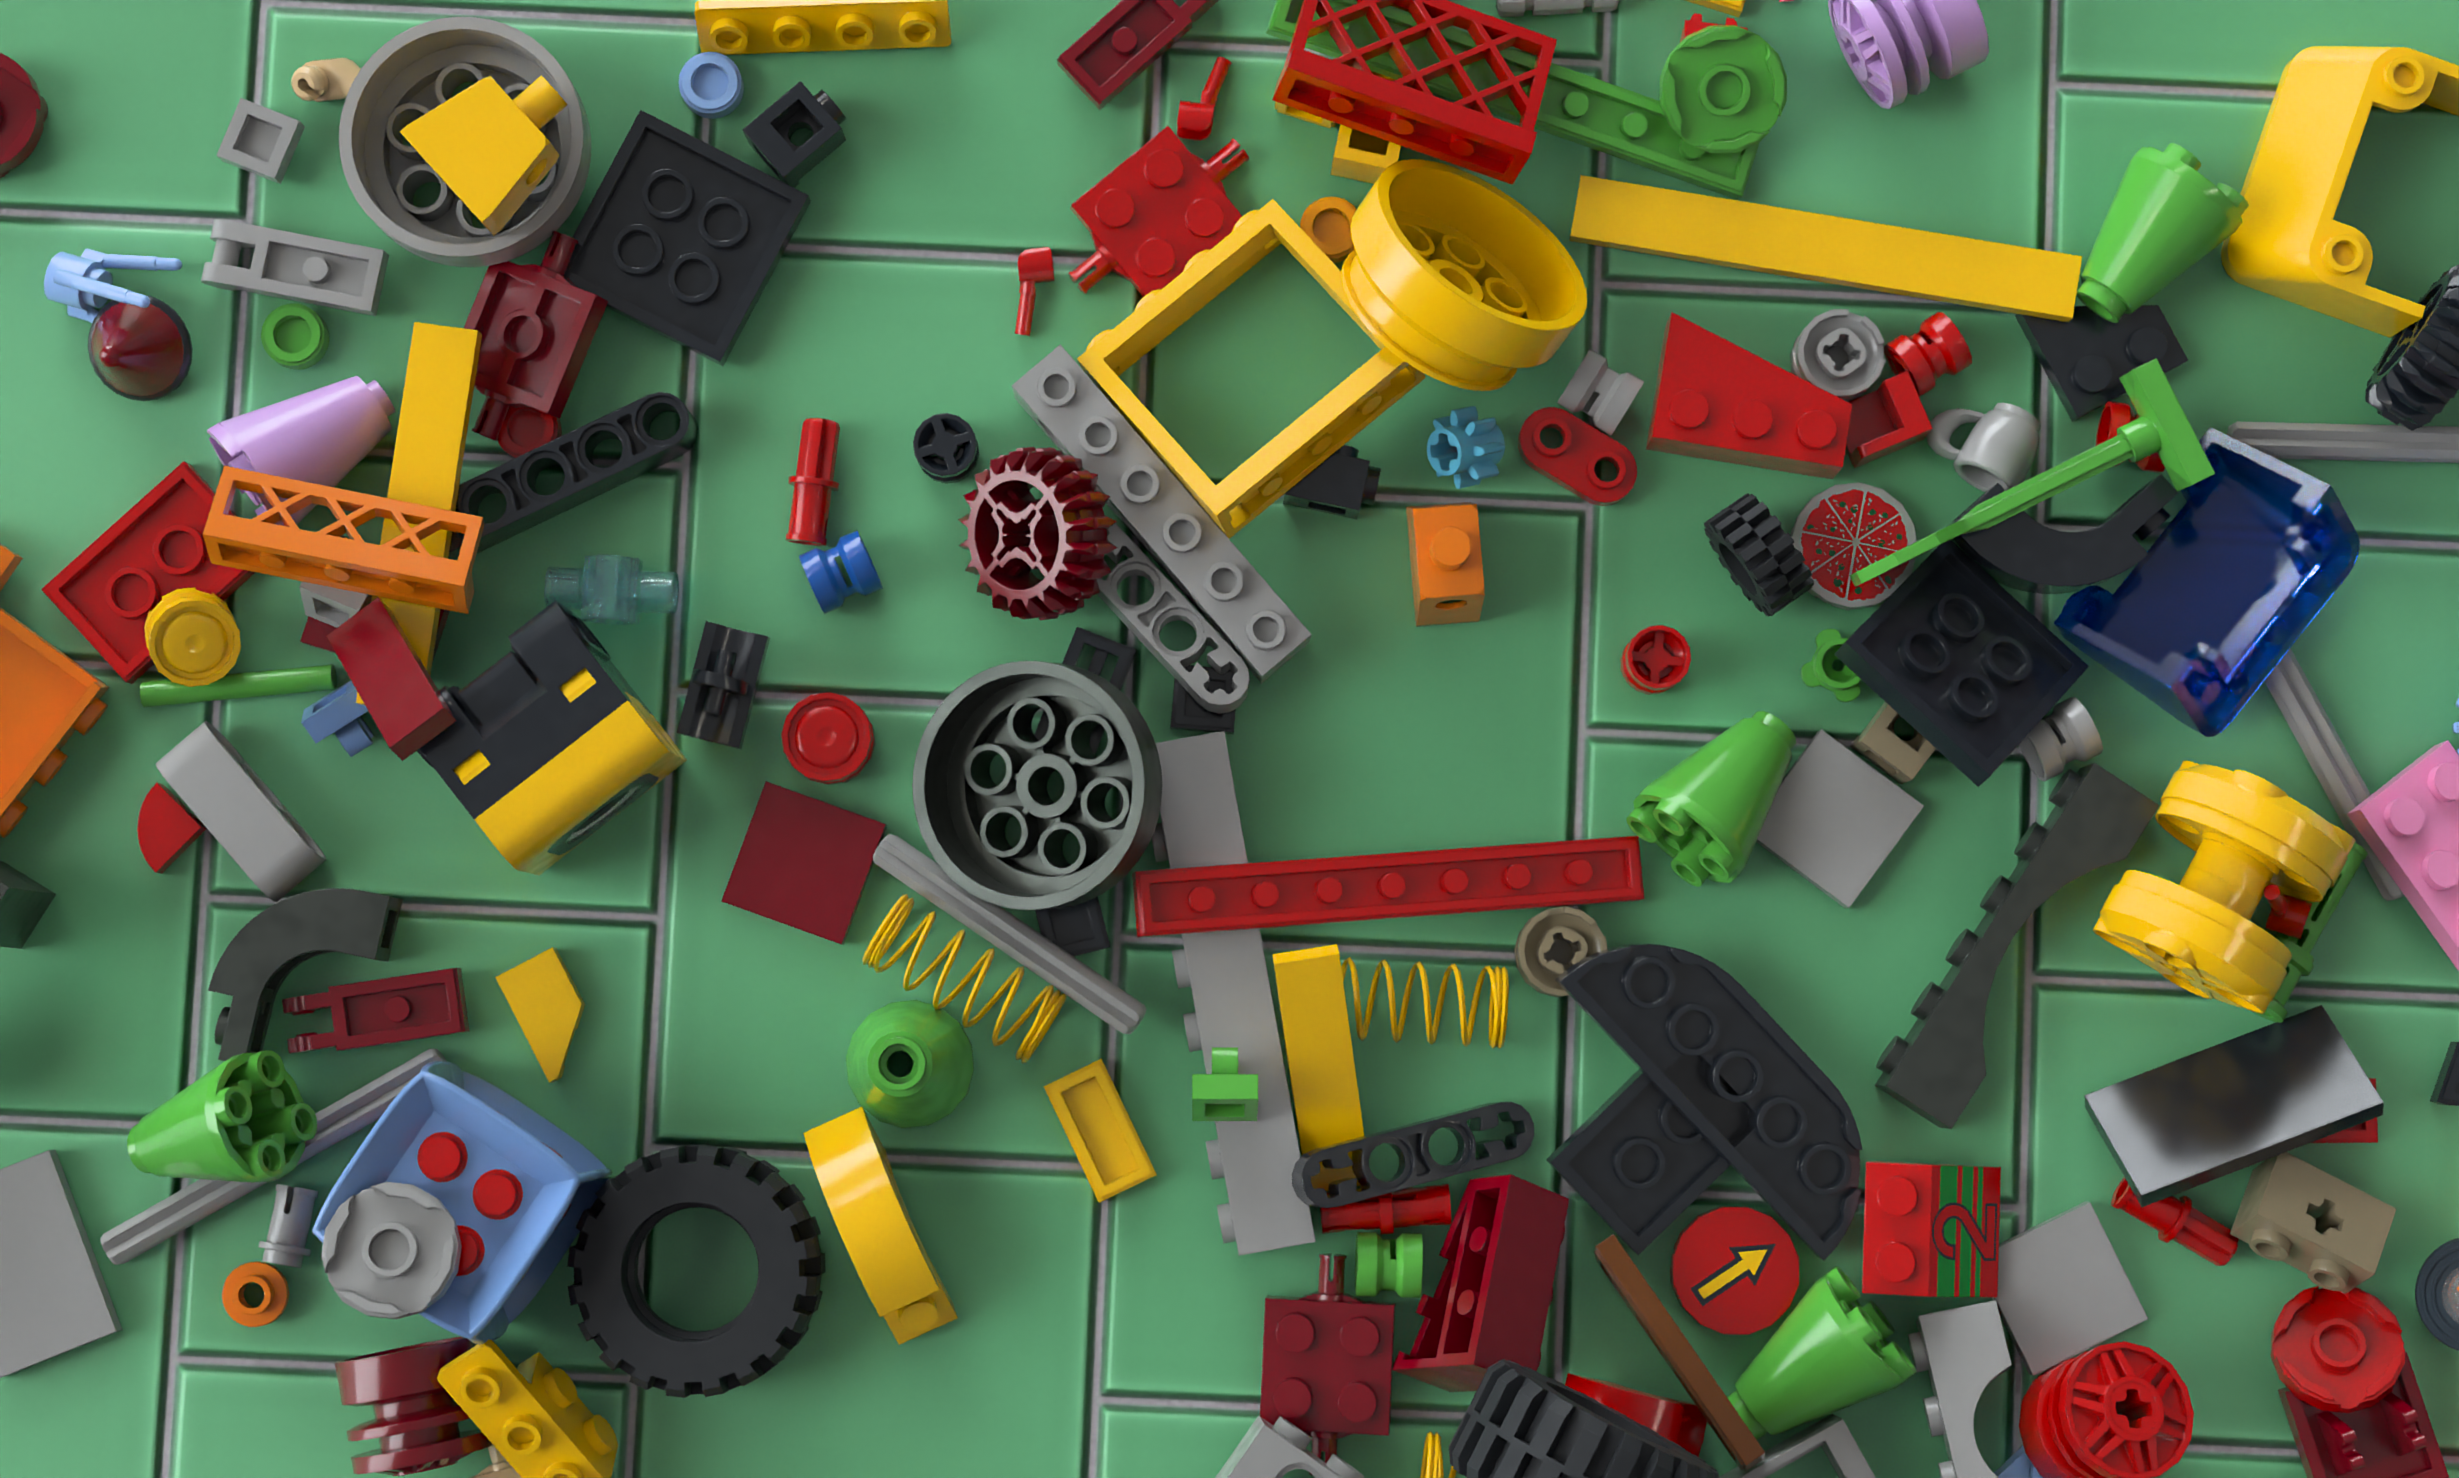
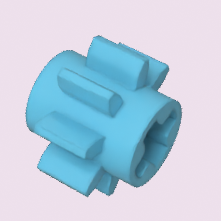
M1476 406L1451 410L1450 416L1434 419L1433 425L1436 430L1429 436L1427 456L1432 468L1436 471L1437 477L1454 475L1456 489L1479 485L1481 479L1494 477L1499 474L1496 464L1500 462L1504 455L1505 441L1494 417L1478 420Z

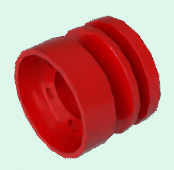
M2122 1341L2099 1345L2077 1357L2070 1358L2049 1368L2035 1378L2022 1399L2019 1430L2025 1453L2043 1478H2155L2169 1470L2182 1458L2192 1438L2194 1411L2187 1386L2170 1362L2149 1347Z

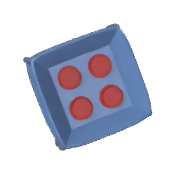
M430 1062L423 1066L420 1073L401 1090L374 1125L330 1191L319 1212L312 1233L323 1243L325 1229L338 1207L351 1196H356L362 1190L381 1183L411 1184L438 1198L456 1220L462 1244L459 1269L445 1295L424 1312L418 1314L432 1323L454 1334L468 1338L472 1343L480 1345L484 1344L488 1339L494 1341L500 1338L506 1332L508 1325L536 1296L579 1234L580 1230L575 1227L583 1211L591 1208L598 1198L595 1193L612 1176V1170L606 1168L581 1143L498 1087L477 1076L462 1071L459 1066L452 1062Z

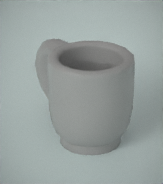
M1997 403L1993 410H1989L1986 414L1963 408L1946 410L1936 415L1930 422L1933 429L1926 437L1928 445L1937 455L1954 460L1955 471L1967 483L1983 492L1999 483L2006 491L2024 481L2036 456L2039 446L2038 432L2041 425L2036 417L2026 410L2008 403ZM1964 423H1976L1961 450L1950 445V437L1955 429Z

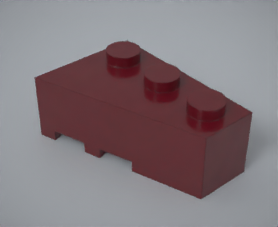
M1512 1174L1470 1179L1439 1253V1256L1448 1259V1262L1434 1296L1431 1297L1423 1294L1415 1313L1425 1318L1410 1354L1399 1351L1392 1370L1448 1392L1477 1391L1488 1367L1502 1359L1510 1360L1523 1367L1525 1366L1537 1371L1541 1361V1345L1548 1308L1553 1298V1282L1560 1245L1565 1236L1564 1224L1569 1198Z

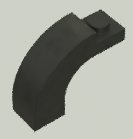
M329 888L313 890L281 900L265 909L247 923L227 946L215 968L208 991L233 996L231 1007L225 1006L222 1009L216 1024L215 1044L221 1045L218 1060L226 1061L238 1054L263 1051L277 992L290 972L304 961L325 953L341 952L388 962L403 899L354 889Z

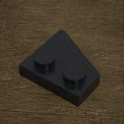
M2142 305L2131 314L2124 313L2117 323L2100 317L2087 306H2074L2073 318L2070 322L2021 314L2015 315L2072 422L2102 407L2108 401H2113L2127 394L2119 378L2131 370L2157 358L2165 374L2188 361L2159 305Z

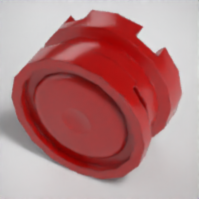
M831 692L812 694L796 703L786 716L781 733L783 751L792 767L811 781L827 785L846 783L860 775L862 769L871 760L875 747L873 725L866 713L848 697Z

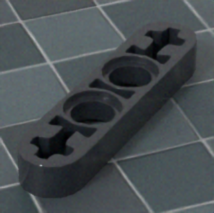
M1513 1102L1486 1103L1311 1150L1303 1154L1295 1163L1292 1172V1186L1297 1197L1307 1205L1315 1208L1343 1206L1515 1159L1523 1155L1531 1146L1534 1138V1123L1530 1114L1519 1104ZM1498 1115L1501 1121H1512L1514 1133L1508 1134L1505 1137V1144L1502 1140L1475 1142L1472 1131H1483L1496 1127L1499 1122ZM1469 1119H1470V1126H1468V1124H1467V1120H1469ZM1442 1127L1450 1130L1458 1142L1456 1157L1446 1165L1438 1164L1432 1159L1428 1145L1432 1134ZM1382 1143L1390 1145L1399 1157L1397 1173L1387 1181L1377 1179L1369 1167L1371 1152ZM1350 1151H1352V1160L1348 1156ZM1320 1161H1322V1165L1326 1169H1341L1352 1166L1356 1177L1331 1182L1328 1186V1196L1324 1188H1313L1311 1184V1176L1320 1173ZM1358 1181L1361 1187L1360 1189L1356 1190Z

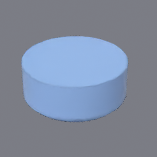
M703 52L690 58L683 66L679 75V90L683 100L692 112L704 118L716 119L730 114L738 107L744 93V82L738 67L729 57L718 52Z

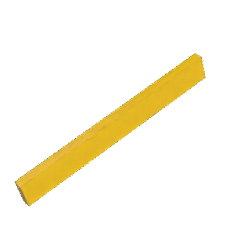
M1584 175L1580 176L1569 240L2063 322H2070L2073 318L2082 256Z

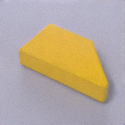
M552 947L495 977L549 1083L562 1078L565 1068L564 1063L575 1029L578 1028L585 1007V1003L557 948Z

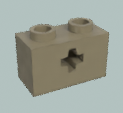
M2285 1152L2265 1160L2252 1170L2230 1234L2248 1243L2250 1248L2259 1256L2269 1260L2283 1261L2308 1274V1278L2314 1284L2324 1289L2341 1291L2346 1294L2375 1275L2396 1208Z

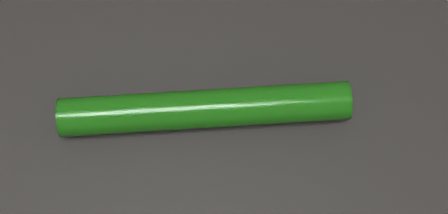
M331 664L226 674L223 678L209 685L194 687L174 683L170 680L147 681L140 684V699L143 707L336 690L337 675L335 666Z

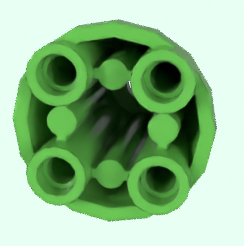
M2170 143L2164 152L2153 147L2140 148L2127 166L2080 276L2083 284L2077 290V297L2085 306L2100 317L2117 323L2124 313H2133L2231 236L2242 224L2241 215L2249 206L2246 199L2228 185L2217 183L2215 186L2197 172L2201 167L2200 161L2180 145Z
M1757 711L1751 718H1743L1645 787L1633 801L1634 810L1626 818L1627 824L1637 836L1647 842L1656 843L1664 852L1672 857V869L1687 883L1700 887L1706 879L1722 883L1732 882L1747 864L1792 760L1791 749L1796 744L1795 735L1783 721L1765 711Z
M918 1000L891 1002L869 1014L853 1033L846 1055L848 1084L859 1105L878 1121L901 1128L929 1126L951 1114L967 1096L974 1073L972 1044L960 1022L943 1008L935 1010L932 1004ZM896 1051L907 1052L913 1060L911 1072L904 1077L894 1076L888 1069L889 1057Z
M272 1050L242 1053L226 1060L143 1117L139 1124H136L130 1130L127 1139V1149L129 1157L137 1169L156 1176L251 1183L271 1182L281 1179L295 1169L305 1151L306 1141L313 1139L317 1132V1118L314 1110L304 1103L294 1079L285 1070L284 1063L277 1053Z
M1838 1266L1834 1267L1813 1284L1736 1381L1735 1386L1737 1390L1727 1396L1757 1440L1768 1432L1771 1435L1783 1433L1895 1389L1917 1372L1901 1347L1894 1341L1891 1343L1887 1341L1886 1338L1895 1333V1330L1885 1314L1873 1301H1870L1863 1307L1857 1301L1860 1298L1857 1288Z

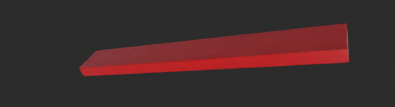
M1639 836L1145 870L1132 873L1137 938L1629 902L1644 899Z

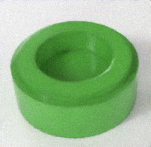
M291 303L276 308L267 316L262 326L261 340L267 354L278 364L288 369L302 370L312 367L324 357L329 346V331L324 320L311 308Z

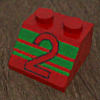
M1886 1161L1866 1162L1862 1293L1923 1297H1998L2001 1167Z

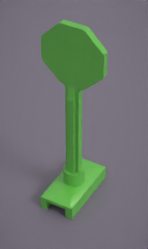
M2157 358L2119 378L2139 418L2117 428V436L1976 505L1956 523L1850 575L1854 586L1857 587L1961 534L1988 529L2127 459L2136 463L2157 452L2177 492L2214 475L2215 472Z

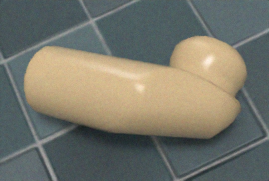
M347 58L314 60L305 63L294 72L291 85L295 94L305 101L322 102L346 99L349 89L361 68L354 61Z

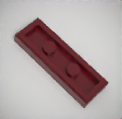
M379 597L326 636L389 748L402 761L456 721L392 611Z

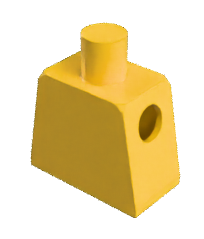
M542 75L513 100L489 76L479 80L411 122L400 133L489 232L495 236L502 230L557 162L558 152L540 129L567 106V103Z

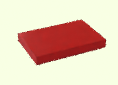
M185 461L41 589L120 677L129 684H133L154 665L146 645L144 625L149 610L152 611L162 600V596L176 589L195 587L196 590L209 594L213 592L225 601L256 573L211 563L203 532L216 492ZM230 508L228 515L238 517Z

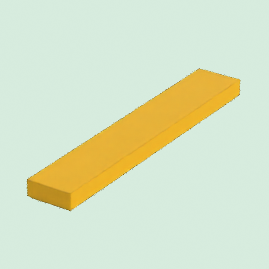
M414 322L387 498L450 511L456 510L482 334L478 330ZM384 518L380 545L402 534L392 519ZM408 523L411 528L417 526V524ZM441 529L420 541L429 555L448 558L452 531ZM411 546L408 547V548H406V549H404V550H408V551H413V552H414V550L412 549ZM372 595L371 602L375 600L378 596ZM379 597L392 611L430 675L440 609ZM357 692L356 703L365 706Z

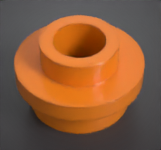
M260 1261L245 1263L234 1269L225 1280L222 1290V1301L228 1315L237 1323L248 1327H260L272 1323L284 1312L289 1300V1287L282 1272L275 1266ZM251 1282L259 1284L264 1291L263 1302L258 1307L249 1305L244 1298V1290Z

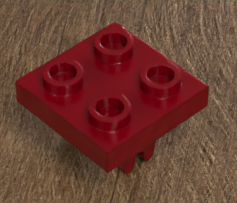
M2405 1352V1364L2391 1393L2370 1408L2351 1413L2322 1411L2298 1399L2287 1387L2278 1389L2307 1478H2449L2407 1352Z

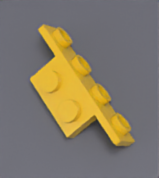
M699 0L695 3L694 14L701 53L718 52L723 55L947 47L951 44L948 0Z
M488 1339L484 1344H477L440 1368L437 1377L438 1382L521 1478L612 1477L618 1449L617 1437L613 1428L604 1417L598 1414L593 1415L578 1398L576 1387L568 1374L560 1368H553L540 1352L526 1359L516 1368L492 1340Z

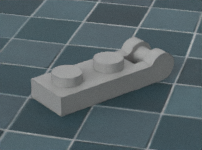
M214 220L210 239L215 241L216 244L212 262H205L201 278L202 283L225 290L246 291L376 316L389 255L384 250L229 220ZM241 248L254 249L250 269L237 267Z

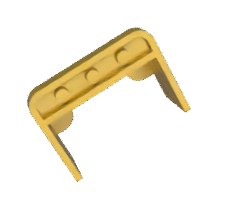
M2312 46L2305 48L2293 57L2282 72L2240 193L2246 199L2249 206L2241 215L2242 224L2231 236L2224 240L2222 245L2221 261L2226 273L2234 281L2244 286L2389 338L2422 319L2426 306L2365 285L2373 262V251L2370 242L2358 229L2335 221L2333 218L2372 105L2390 112L2404 113L2424 103L2459 116V65L2407 47Z

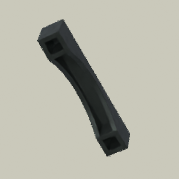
M2096 763L2081 767L2077 773L2069 769L2058 781L2048 799L2056 805L2043 826L2034 822L2023 835L2014 851V854L2021 858L2018 865L2008 879L2000 875L1988 889L1980 903V907L1987 911L1974 933L1966 928L1958 936L1945 958L1947 962L1952 964V967L1939 986L1931 982L1923 990L1911 1010V1014L1918 1019L1905 1039L1898 1035L1895 1036L1877 1062L1876 1068L1883 1073L1875 1086L1939 1128L1952 1129L1986 1076L1983 1046L1986 1004L1996 969L2012 938L2034 910L2064 885L2096 868L2126 859L2160 806Z

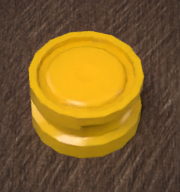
M195 587L176 589L162 596V600L152 611L149 610L144 625L146 645L158 671L170 681L188 687L209 685L223 678L236 664L241 650L240 630L227 604L213 592L209 594L196 590Z

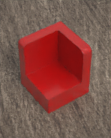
M1908 371L1884 380L1878 390L1849 401L1852 404L1846 450L1853 467L1857 468L1920 442L1932 431V425Z

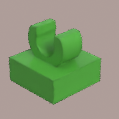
M1212 1047V1074H1192V1121H1257L1258 1074H1238V1047Z

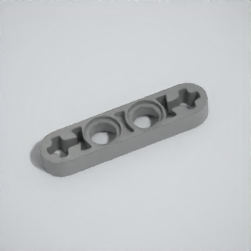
M1116 523L1107 529V540L1118 548L1107 555L1116 566L1106 580L1097 579L1100 593L1097 595L1199 705L1210 712L1218 714L1231 712L1240 707L1247 698L1250 683L1248 667L1243 659ZM1123 555H1126L1129 558L1119 563ZM1132 575L1144 576L1154 587L1153 596L1142 605L1133 606L1126 604L1117 594L1118 585L1123 579ZM1180 620L1187 622L1194 628L1197 637L1190 648L1185 651L1176 652L1169 650L1162 644L1159 637L1160 632L1169 622ZM1211 646L1214 650L1207 653V663L1220 675L1227 673L1229 670L1235 673L1232 678L1234 692L1227 694L1224 690L1218 689L1211 694L1207 691L1209 687L1208 672L1198 662L1191 672H1188L1184 667L1196 662L1204 653L1206 647Z

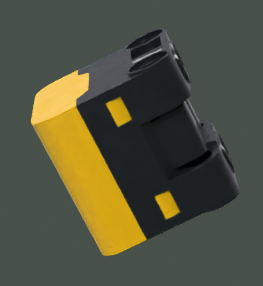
M556 600L508 636L514 652L510 651L463 689H460L458 686L448 687L445 685L439 690L456 721L417 750L421 757L437 771L502 856L516 870L535 875L542 874L687 761L674 741L610 661V655L579 616Z

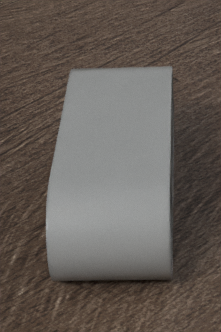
M205 721L155 763L165 780L246 875L274 902H278L326 860L324 853L232 744L209 722Z

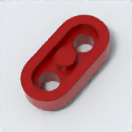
M1557 407L1539 409L1525 420L1520 429L1518 449L1525 463L1593 505L1609 506L1620 502L1628 495L1636 482L1637 465L1632 453L1621 443L1564 409ZM1546 428L1558 430L1563 437L1562 445L1555 449L1545 447L1540 440V432ZM1599 461L1611 462L1617 470L1616 479L1609 482L1600 480L1594 471L1595 464Z

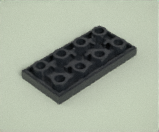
M2322 1005L2288 1017L2282 1023L2275 1022L2084 1095L2085 1108L2141 1207L2383 1115L2384 1107L2383 1100Z

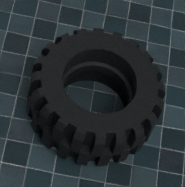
M710 1144L680 1146L660 1150L658 1153L641 1157L625 1166L623 1172L615 1178L608 1179L595 1193L598 1198L590 1209L583 1211L575 1227L580 1230L577 1244L569 1248L567 1267H574V1284L568 1286L571 1306L576 1304L579 1306L583 1322L579 1323L578 1326L586 1341L594 1339L603 1351L599 1358L613 1371L620 1368L631 1376L629 1382L645 1390L652 1387L665 1390L666 1396L686 1398L689 1395L704 1394L705 1397L724 1394L739 1386H745L761 1377L785 1359V1356L799 1344L809 1329L810 1319L813 1313L818 1310L823 1291H820L821 1276L825 1273V1253L820 1251L818 1235L821 1234L816 1217L810 1216L803 1203L806 1198L795 1184L790 1185L778 1174L780 1172L779 1169L765 1160L759 1161L747 1155L746 1151L732 1147L710 1146ZM686 1208L713 1209L734 1219L749 1235L758 1259L757 1285L746 1308L728 1324L707 1331L681 1329L661 1319L645 1300L638 1279L637 1265L639 1253L649 1232L668 1215Z
M1505 1359L1488 1367L1449 1445L1450 1465L1459 1474L1467 1478H1719V1473L1715 1468L1706 1464L1698 1456L1686 1451L1685 1448L1659 1435V1433L1559 1381Z

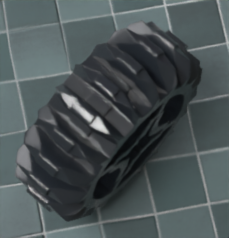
M2459 265L2444 272L2440 279L2431 285L2428 292L2423 297H2420L2418 304L2426 306L2422 319L2393 336L2379 362L2373 368L2374 373L2367 381L2365 401L2376 408L2377 413L2395 425L2401 424L2411 431L2430 423L2436 414L2442 412L2448 401L2454 398L2459 390Z

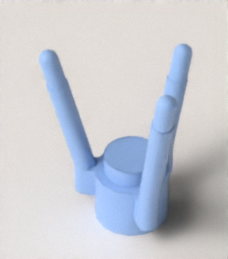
M88 248L84 250L81 257L66 252H59L51 259L44 278V292L47 299L67 305L68 316L92 323L99 313L95 307L100 308L104 306L108 299L141 308H147L150 305L148 296L112 285V275L109 271L105 270L106 268L177 271L181 269L182 262L177 258L106 254Z

